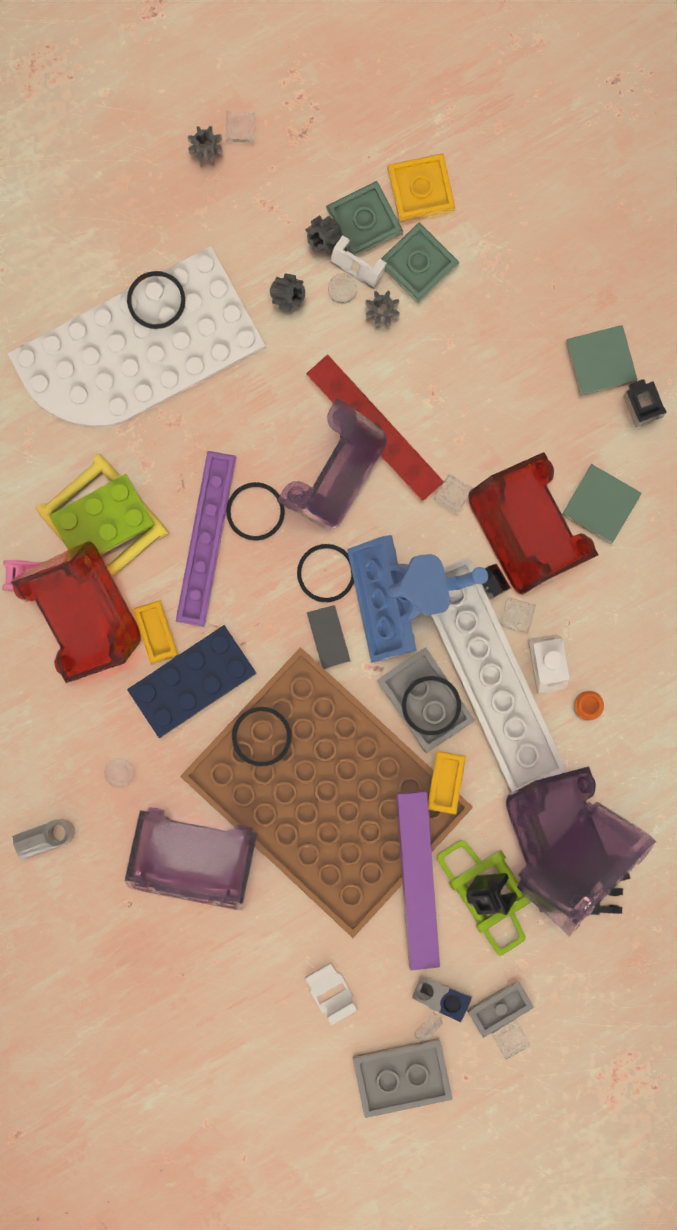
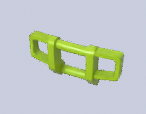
M459 840L437 855V860L450 879L449 885L453 890H457L478 923L475 925L478 931L484 933L495 952L502 956L525 941V933L514 912L530 904L533 899L529 893L526 894L508 867L504 860L506 856L502 850L481 861L466 841ZM463 847L477 864L455 878L445 863L444 858L457 848ZM494 866L499 874L507 873L509 879L506 882V886L511 893L516 892L517 899L507 915L501 913L491 914L488 917L486 914L477 915L474 906H470L467 902L466 893L469 887L466 883ZM510 915L518 932V937L500 948L488 929Z

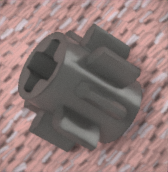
M197 126V133L194 136L188 135V141L194 144L188 148L189 154L197 153L199 163L203 159H209L211 162H214L213 156L216 153L220 154L223 152L222 147L217 145V143L222 141L221 134L214 136L212 126H209L207 130H201ZM210 141V145L206 144L204 148H201L200 144Z
M319 215L311 220V226L305 229L308 233V243L314 249H317V252L322 251L324 248L327 252H331L342 237L340 235V224L331 219V216L322 219Z
M285 273L283 278L276 277L270 287V295L273 299L272 304L279 305V309L291 311L292 306L300 307L305 298L303 280H298L296 275Z
M374 291L375 299L373 301L366 300L365 302L368 308H372V310L366 313V319L373 317L375 327H378L380 323H386L390 327L391 317L399 318L400 312L393 309L399 305V299L392 301L390 291H387L385 295H379L377 291ZM382 304H386L387 310L383 314L378 313V308Z

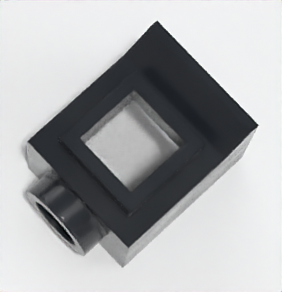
M645 379L636 381L629 385L630 390L626 391L623 395L635 427H639L645 421L655 417L657 420L663 418L667 413L654 381L647 384Z
M507 873L477 875L467 889L466 898L468 904L474 906L477 915L508 914L517 899L516 892L502 895L500 893L509 879Z

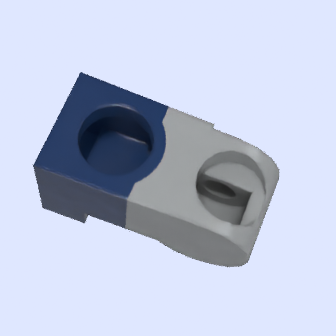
M421 976L412 996L414 1000L429 1006L428 1008L459 1022H462L473 997L424 976Z

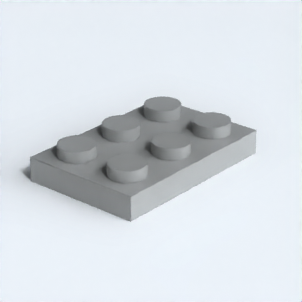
M424 648L377 681L425 753H428L474 722L475 719L461 700V712L457 722L452 728L442 734L425 735L415 731L407 723L402 712V700L407 688L417 679L426 676H437L448 681L427 648ZM429 680L419 683L410 691L406 701V709L410 720L417 727L427 731H436L446 727L453 720L456 714L457 702L454 693L447 685L439 681Z
M440 1039L353 1057L365 1118L453 1100Z

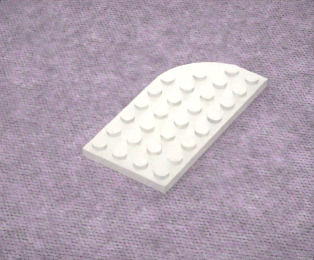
M210 246L162 271L174 276L182 285L185 293L184 311L174 324L162 329H150L140 325L129 312L127 305L128 289L7 354L26 390L44 410L71 424L84 427H109L125 423L265 349L266 346L213 248ZM153 276L138 284L132 294V307L135 314L141 320L151 324H161L169 321L176 315L181 304V294L178 287L171 280L161 276Z

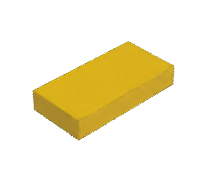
M161 600L133 608L150 664L152 665L178 656L179 654Z
M436 751L428 797V810L456 814L466 756Z

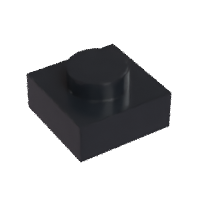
M497 563L485 568L488 573V580L482 585L489 594L492 593L493 597H496L511 589Z

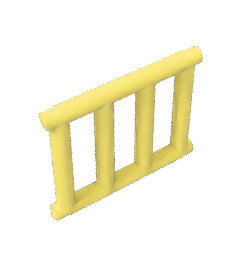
M100 453L93 459L94 463L46 505L42 503L35 509L61 540L62 538L49 515L55 513L101 472L110 482L120 477V474ZM144 502L143 504L155 526L146 531L103 570L94 559L83 565L103 588L108 587L112 582L110 578L158 536L162 538L169 533L163 523Z

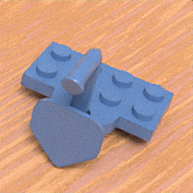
M392 535L382 536L347 549L371 663L417 651L411 621L417 618L420 612L424 615L445 612L450 605L449 591L460 590L475 584L482 585L488 580V573L482 567H477L472 572L460 576L445 577L441 560L433 554L412 557L408 565L398 564Z

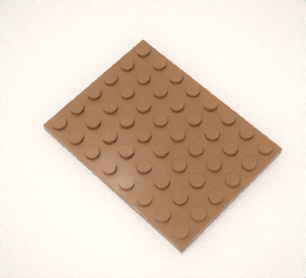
M300 647L180 777L354 938L403 884L396 793L425 790L427 791L428 799L433 769ZM268 707L278 711L287 720L291 729V744L287 753L281 760L269 766H255L245 762L237 754L233 746V727L237 719L244 712L252 708ZM265 711L254 712L246 716L240 723L236 735L237 744L240 751L247 758L257 762L270 761L279 756L285 748L287 731L281 719L276 715ZM459 795L456 814L428 810L431 852L436 849L473 808L461 795Z

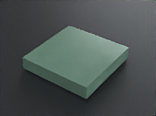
M378 181L326 206L331 219L340 224V235L350 240L348 252L355 256L403 233V229Z
M420 222L381 258L386 262L385 271L418 304L459 265V261Z
M623 325L566 340L581 396L634 383L638 380Z
M591 464L562 515L612 544L642 493Z

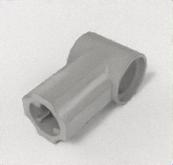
M53 820L12 836L13 845L20 860L70 843L74 838L75 831L72 823L68 820ZM57 824L61 825L65 830V837L61 841L56 840L53 836V828Z

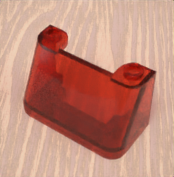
M545 452L491 475L473 488L468 495L470 507L512 587L520 594H525L599 555L590 537L583 533L573 536L547 485L553 480L554 467L548 460Z
M90 541L79 544L17 575L11 581L14 593L19 599L26 603L36 601L61 647L56 654L54 665L57 672L62 675L65 683L125 664L141 641L140 630L97 547Z

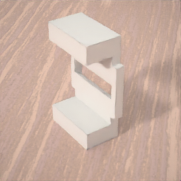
M342 235L333 249L330 261L341 267L343 271L374 288L384 273L386 262L379 258L374 267H370L368 263L347 251L350 240ZM354 261L359 264L357 273L352 270Z
M331 962L305 977L308 985L311 987L309 990L322 1014L326 1013L331 1025L357 1011L351 999L353 994L341 973L337 974ZM343 983L346 988L344 991L320 1004L317 999L318 996Z

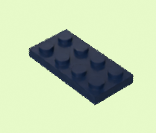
M223 625L128 688L127 691L158 738H161L257 673L226 626Z

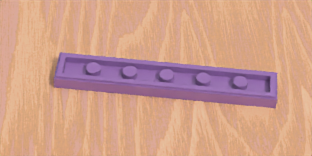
M207 451L176 622L205 627L235 468V455Z
M427 791L396 793L409 969L412 971L440 967Z

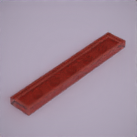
M328 354L306 373L308 378L422 502L444 483L441 477Z

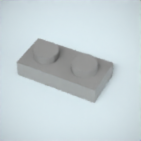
M517 981L467 1011L484 1038L530 1011L534 1006L520 982Z

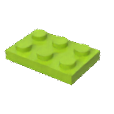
M127 474L118 477L49 515L78 568L155 526Z

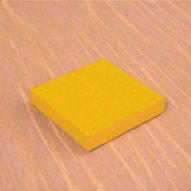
M444 153L387 165L399 222L455 211L456 207Z

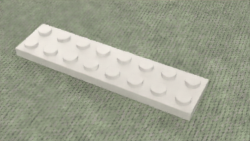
M470 557L444 568L445 577L460 576L472 572L475 568ZM475 584L460 590L449 591V608L443 613L432 614L431 617L512 795L567 771L483 586Z

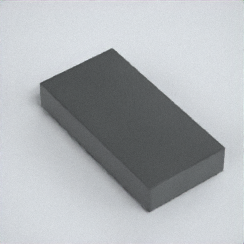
M335 605L307 612L321 666L326 669L351 662Z

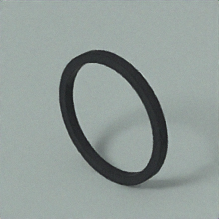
M151 271L140 275L131 284L127 294V305L130 314L140 325L150 329H162L174 324L180 318L185 308L186 300L182 285L174 276L162 271ZM152 276H161L171 280L178 287L181 294V304L178 312L172 319L161 324H151L141 320L135 314L132 307V294L135 287L142 280Z
M252 482L240 486L232 493L228 500L226 514L228 522L235 533L245 539L257 541L269 538L278 531L284 520L285 509L281 496L274 488L264 483ZM251 487L267 489L274 494L280 504L278 523L270 532L260 536H251L241 532L234 525L231 518L233 500L241 491Z
M320 544L310 548L302 556L297 568V578L301 589L310 598L319 602H333L344 597L354 584L352 569L351 579L347 588L337 596L323 598L312 594L305 587L301 576L303 563L311 553L319 549L336 550L343 554L350 564L349 555L344 549L336 545Z
M426 676L417 679L407 688L402 700V712L407 723L415 731L425 735H438L448 731L457 722L461 712V699L456 688L446 679L437 676ZM429 680L439 681L447 685L454 693L457 702L456 714L453 720L446 727L436 731H427L417 727L410 720L406 709V701L410 691L419 683Z
M268 707L252 708L244 712L237 719L232 731L233 746L237 754L245 762L255 766H269L281 760L287 753L291 744V729L287 720L278 711ZM259 711L270 712L281 719L287 731V742L283 751L276 758L266 762H257L247 758L240 751L236 739L237 729L242 720L249 714Z

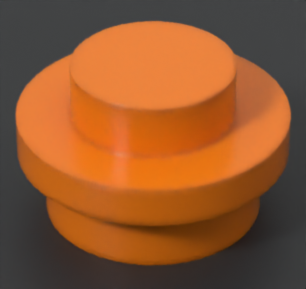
M585 691L577 696L574 708L577 715L582 719L594 720L602 714L604 701L598 693Z

